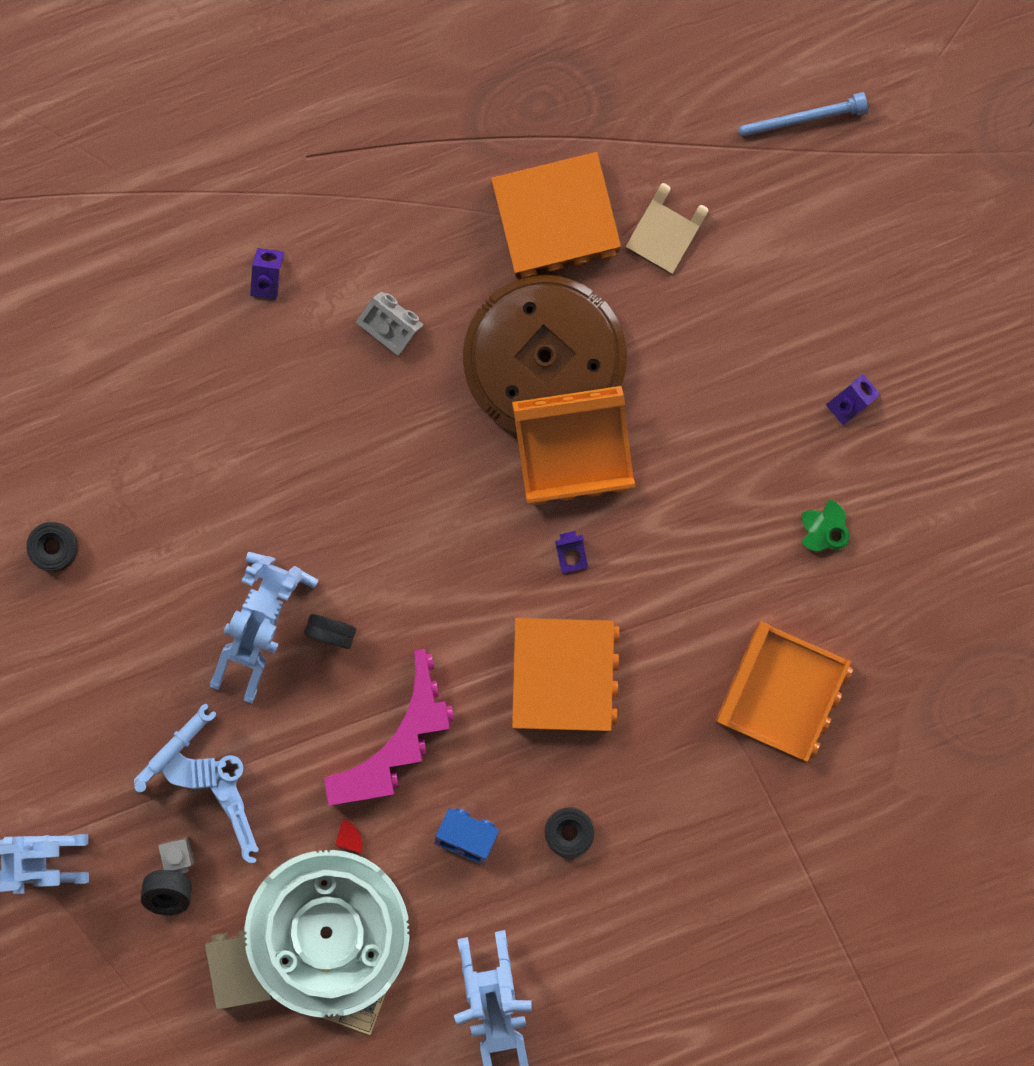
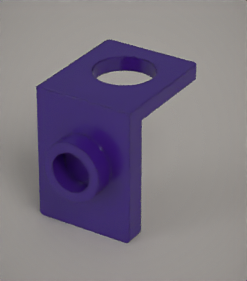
M257 248L252 264L250 296L277 300L280 268L284 252ZM264 256H272L276 260L269 262L264 261L261 258Z
M862 374L829 401L826 406L844 425L874 401L880 393ZM860 384L869 390L870 395L862 391Z
M576 531L559 534L560 540H555L561 572L566 573L588 568L583 535L576 536ZM570 549L577 550L580 553V561L576 565L567 564L564 559L566 551Z

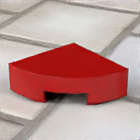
M343 818L335 846L362 853L363 842L360 832L353 823Z

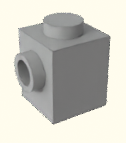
M189 837L158 845L164 870H172L182 874L189 872L188 867L195 864Z

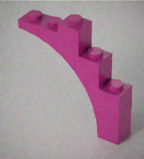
M426 649L414 651L416 673L413 695L406 716L398 730L387 744L366 762L348 771L324 778L328 805L393 795L395 793L394 788L399 787L397 772H391V767L422 762V755L427 754L424 738L419 739L418 734L450 729V722H455L452 706H447L446 701L435 702L434 697H439L437 681H431L429 670H434L432 653L427 654Z

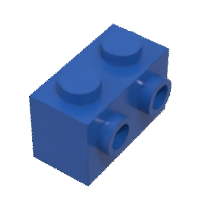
M449 808L435 836L434 844L485 866L497 840L499 829H496V826L488 820L481 819L478 821L471 818V815L463 809L456 808L453 810Z

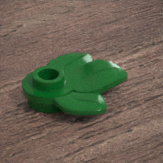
M829 499L823 512L816 510L802 512V523L809 532L802 540V544L812 551H822L826 548L840 550L848 544L850 533L845 526L846 513L836 501ZM834 531L839 532L841 535L838 542L831 539V534Z

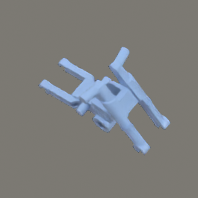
M248 552L245 561L253 565L246 568L245 576L241 582L252 586L259 577L263 578L258 591L250 590L242 611L236 610L230 624L227 623L223 633L234 637V641L226 644L223 648L210 682V687L219 690L229 659L253 669L244 696V701L252 704L266 664V659L261 651L263 649L275 654L278 643L273 642L272 639L283 605L279 598L288 601L291 592L295 590L300 582L314 589L318 579L303 572L296 566H293L289 571L274 566L276 558Z
M203 704L198 712L178 732H174L175 736L135 777V790L143 792L148 781L155 774L158 775L161 770L166 779L174 785L191 789L210 787L231 820L242 850L243 859L249 863H254L256 859L249 857V852H258L259 849L256 846L244 813L243 801L236 787L237 780L243 773L241 760L232 755L225 756L220 761H215L214 758L194 760L186 758L180 753L183 747H187L190 744L189 741L216 716L215 711L211 712L208 716L205 715L204 711L207 710L208 705ZM230 760L231 764H237L238 769L234 771L233 777H230L228 773L223 774L221 768L226 766L225 761Z
M88 834L4 837V839L0 840V892L13 890V894L25 893L24 883H34V886H58L60 883H88L89 872H60V870L46 869V857H58L59 846L88 845Z
M505 930L495 932L500 967H496L497 970L481 973L473 972L468 937L458 939L466 997L471 1008L454 1015L457 1026L476 1018L483 1020V1024L470 1026L472 1037L485 1035L480 1042L483 1066H492L490 1053L517 1048L520 1066H529L523 1035L514 1030L527 1027L525 1016L511 1018V1014L513 1012H532L531 1001L515 999Z

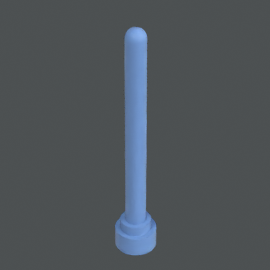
M865 93L853 94L852 98H848L847 102L739 127L738 132L741 136H748L848 112L857 116L868 114V104Z

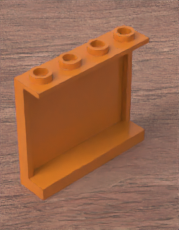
M597 152L491 178L515 276L521 275V279L536 276L537 271L547 269L548 272H554L564 269L563 264L574 262V266L583 265L590 262L589 258L599 255L601 259L616 256V251L621 249Z
M621 386L512 402L527 503L541 505L554 499L568 501L576 496L587 495L595 497L607 491L621 493L636 487L624 407L625 399Z
M515 618L512 728L611 731V725H617V709L612 708V697L617 698L618 681H613V670H618L619 655L613 654L614 643H619V626H614V621Z
M758 621L715 721L808 762L809 758L814 759L818 752L820 743L817 742L820 733H825L831 721L828 714L831 708H836L841 699L842 693L839 692L842 682L847 683L852 674L853 668L849 667L852 661L778 630L767 623Z

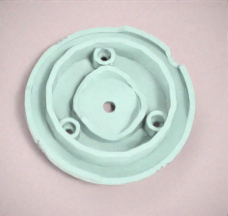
M319 850L318 853L311 851L282 863L258 887L246 915L244 931L247 934L244 937L247 938L245 940L247 946H245L249 964L257 980L282 1005L301 1014L314 1017H325L326 1014L328 1017L331 1014L333 1016H336V1014L345 1016L373 1004L388 991L391 984L395 981L408 951L409 934L407 932H409V929H407V926L409 924L407 921L409 919L406 906L397 887L383 870L374 863L356 854L344 851L330 850L328 852L324 850L322 852V850ZM322 880L327 881L326 886L321 885ZM325 926L332 929V936L328 939H324L320 935V930ZM370 951L374 953L372 958L368 957V952ZM283 958H288L287 964L282 963ZM317 968L331 970L328 973L318 970Z

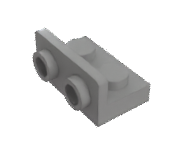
M380 292L372 298L356 323L399 356L414 335L422 328L423 323L419 321L415 313L405 310L397 304V300L392 295Z

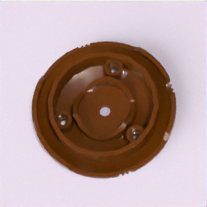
M529 276L501 287L489 297L490 300L485 301L486 304H482V309L479 308L468 327L464 341V373L476 403L484 413H488V417L492 416V420H496L499 426L517 434L512 402L622 386L627 364V350L623 330L612 309L605 301H601V297H597L598 294L594 295L593 290L572 279L560 276ZM527 307H532L533 311L528 313L526 309ZM542 350H548L551 353V359L548 362H542L539 359V353ZM592 363L596 364L597 366L595 370H592L590 368V365ZM510 390L515 391L514 396L509 395Z

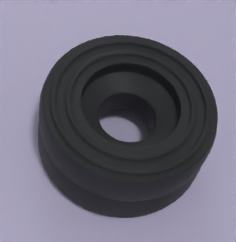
M45 522L38 525L30 533L26 545L27 554L32 563L38 568L46 571H60L70 566L75 560L78 553V540L74 532L66 525L57 522ZM49 539H56L60 544L59 551L54 555L48 554L45 550V544Z
M313 613L309 616L304 635L341 648L350 649L357 628Z
M573 807L559 809L549 817L546 823V842L550 849L559 856L565 858L578 857L584 854L593 843L594 827L592 821L580 809ZM573 825L577 828L578 833L575 839L566 840L562 837L561 831L564 826Z
M153 871L146 875L143 880L141 903L147 910L159 915L183 913L190 905L191 881L188 877L176 871Z

